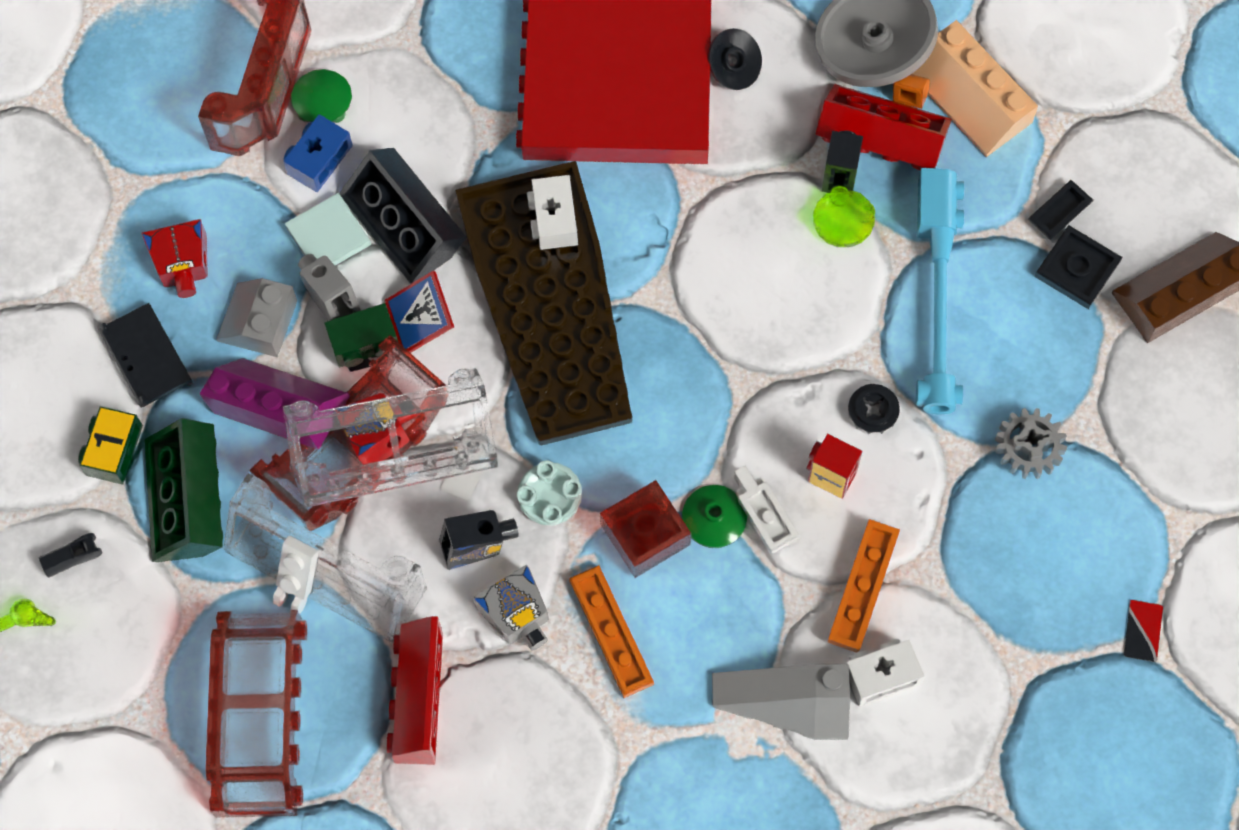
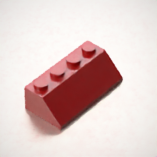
M834 84L824 101L815 135L821 136L822 140L830 143L832 131H852L856 135L863 136L861 153H869L871 151L881 154L883 159L890 162L901 160L911 163L913 168L921 171V168H936L952 119Z
M430 616L401 624L400 634L394 635L393 652L398 654L399 657L398 667H392L391 686L396 687V700H390L389 720H394L393 733L387 734V753H392V758L397 764L435 765L443 650V631L438 616Z

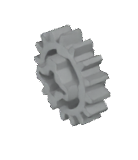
M1023 408L1020 417L1012 412L1008 418L1009 422L1002 421L999 427L1002 432H997L995 441L1000 443L997 445L995 452L1004 454L1000 462L1002 465L1007 463L1012 465L1010 473L1013 474L1019 469L1022 470V478L1026 479L1028 473L1033 472L1035 478L1039 479L1042 470L1047 474H1051L1054 469L1053 464L1056 466L1061 464L1063 458L1060 455H1064L1067 450V446L1061 443L1065 441L1067 435L1066 433H1058L1062 425L1060 422L1054 424L1050 422L1052 414L1048 413L1043 418L1040 417L1039 409L1036 408L1033 415H1029L1027 409ZM1020 428L1019 435H1015L1013 439H1010L1011 433L1015 429ZM1052 448L1051 454L1047 458L1042 459L1043 452Z

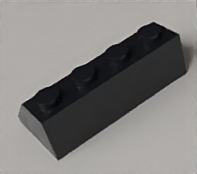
M395 148L369 150L339 193L410 284L450 260L467 238Z

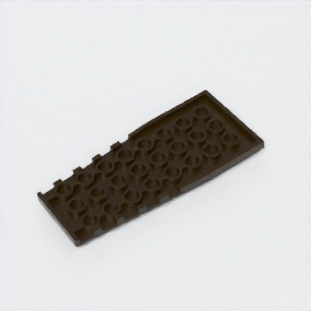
M572 161L456 189V197L477 276L538 444L542 446L632 423V413L606 283L600 243L577 162ZM570 175L578 245L540 250L539 238L533 239L531 220H537L536 211H529L527 192L533 191L532 179ZM548 211L549 215L555 214L554 211Z

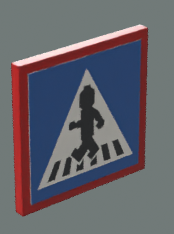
M431 271L384 300L403 356L410 354L454 328L436 271Z

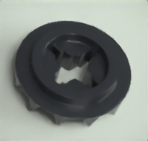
M879 384L864 385L858 388L850 397L848 403L849 418L854 422L856 429L860 428L868 434L872 432H880L882 434L885 430L893 427L897 421L900 412L899 401L896 395L885 386ZM881 402L879 408L881 415L878 416L874 413L866 418L868 407L865 404L873 407Z

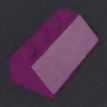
M244 358L215 367L199 393L214 414L318 450L337 419L334 410L345 406L350 397L347 392Z

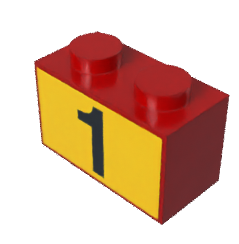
M827 433L822 443L816 441L808 458L810 461L806 467L810 471L808 482L843 499L858 472L863 451Z

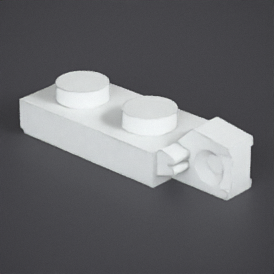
M746 465L734 471L735 475L733 477L740 488L735 491L738 502L769 553L772 555L799 540V533L767 481L764 482L761 477L754 480Z

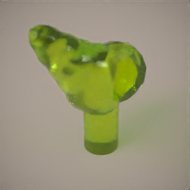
M19 599L11 606L10 614L0 618V632L15 625L20 627L53 626L56 624V620L54 617L39 610L31 599Z

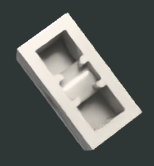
M570 175L532 179L533 191L527 192L529 211H536L537 220H531L533 239L539 238L540 250L578 245ZM548 211H554L555 214L549 215Z
M899 639L890 640L880 646L881 650L869 653L868 650H863L849 657L850 661L846 663L849 664V683L859 706L922 684L925 676L910 639L900 642ZM881 664L883 669L890 668L888 675L885 676L883 671L876 672L878 665Z

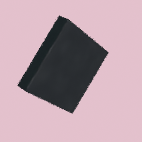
M1068 225L1036 271L1034 277L1089 309L1123 257Z

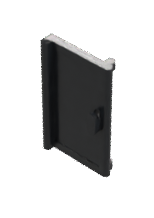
M150 303L107 325L106 323L100 325L101 328L98 330L140 408L185 385L191 386L193 384L191 377Z

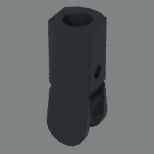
M85 534L65 546L40 556L39 561L46 576L50 578L69 568L99 557L102 554V550L97 548L94 542L96 540L95 534ZM83 548L84 552L76 556L74 551Z

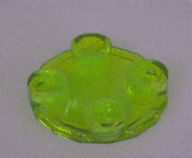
M837 186L817 202L813 212V225L817 234L826 243L836 247H853L862 243L871 234L875 225V208L861 193Z

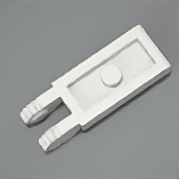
M290 535L283 542L276 581V586L278 587L273 595V604L280 607L285 603L288 595L293 594L295 598L291 604L290 613L299 616L305 608L308 595L312 590L319 551Z

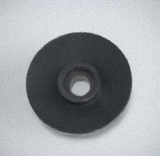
M736 28L724 30L712 40L708 51V61L710 63V71L715 80L730 90H741L751 86L757 80L762 68L761 50L756 40L746 31ZM728 56H729V57L731 58V60H732V64H731V65L729 64Z

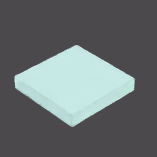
M339 193L285 223L287 230L304 256L313 254L317 259L321 256H327L335 266L371 245L370 239Z

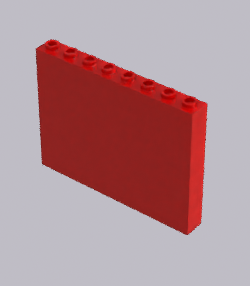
M523 0V12H528V21H522V39H527L526 48H521L520 66H525V75H519V93H524V102H518V121H523L522 130H517L516 148L522 149L523 160L708 164L710 63L708 61V51L711 44V0Z

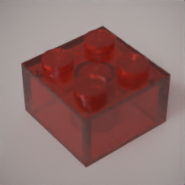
M657 480L600 513L601 527L634 578L691 545V532Z

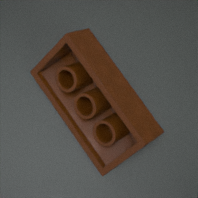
M1215 232L1112 291V295L1145 341L1149 343L1239 291V242Z

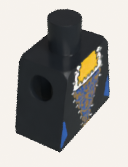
M489 510L444 519L439 542L447 569L451 570L499 555L503 541L518 538L519 533L514 518L498 522L496 512Z

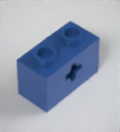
M320 114L313 122H309L304 127L302 137L295 146L292 145L288 148L283 161L288 176L317 193L353 147L350 132Z

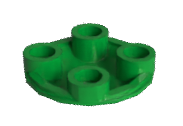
M327 69L313 70L303 75L295 83L291 94L292 106L298 118L303 122H313L320 114L333 123H339L343 121L346 111L350 107L352 100L351 86L345 77L336 71Z

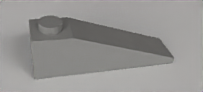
M813 664L712 673L713 708L747 719H756L782 730L787 729L802 734L804 737L813 740H848L850 710L849 664Z

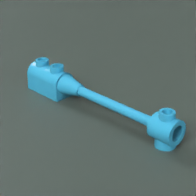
M921 168L918 179L917 238H927L930 240L931 256L934 263L933 373L926 375L923 380H917L916 406H923V410L927 413L942 415L954 412L956 404L962 405L963 385H956L955 376L946 373L947 263L949 262L957 228L963 229L964 210L957 209V200H963L964 181H957V174L952 170Z

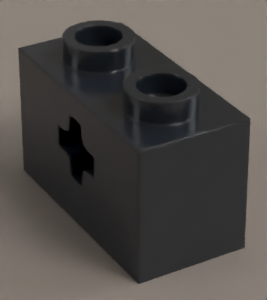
M847 130L840 132L832 131L821 192L852 197L863 136L856 135L854 132Z

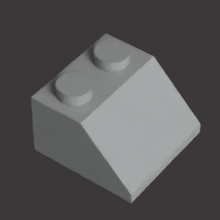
M263 278L237 283L217 336V342L278 357L297 304L293 286Z

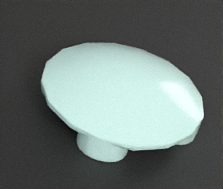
M545 460L524 474L518 486L517 498L521 510L530 520L541 525H557L567 521L576 513L582 499V487L578 477L570 468Z

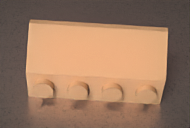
M957 20L938 33L936 45L931 55L919 69L912 73L930 79L928 96L952 119L956 126L985 157L1033 123L1038 105Z

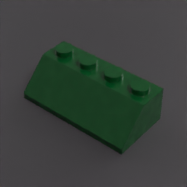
M181 418L144 439L152 562L204 557L223 547L220 514L221 501L218 487L219 471L216 459L217 442L214 424Z

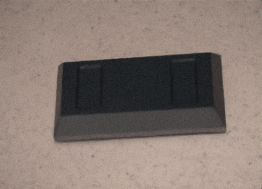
M1070 180L1033 213L1028 220L1051 240L1088 207L1094 199L1075 182Z

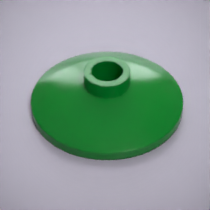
M708 485L697 489L687 498L682 511V522L685 531L696 543L708 548H722L734 543L742 535L746 527L747 515L738 502L735 491L721 485ZM712 508H717L721 511V515L712 517L709 511Z

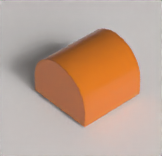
M911 74L900 81L894 82L893 101L922 109L928 95L930 79Z

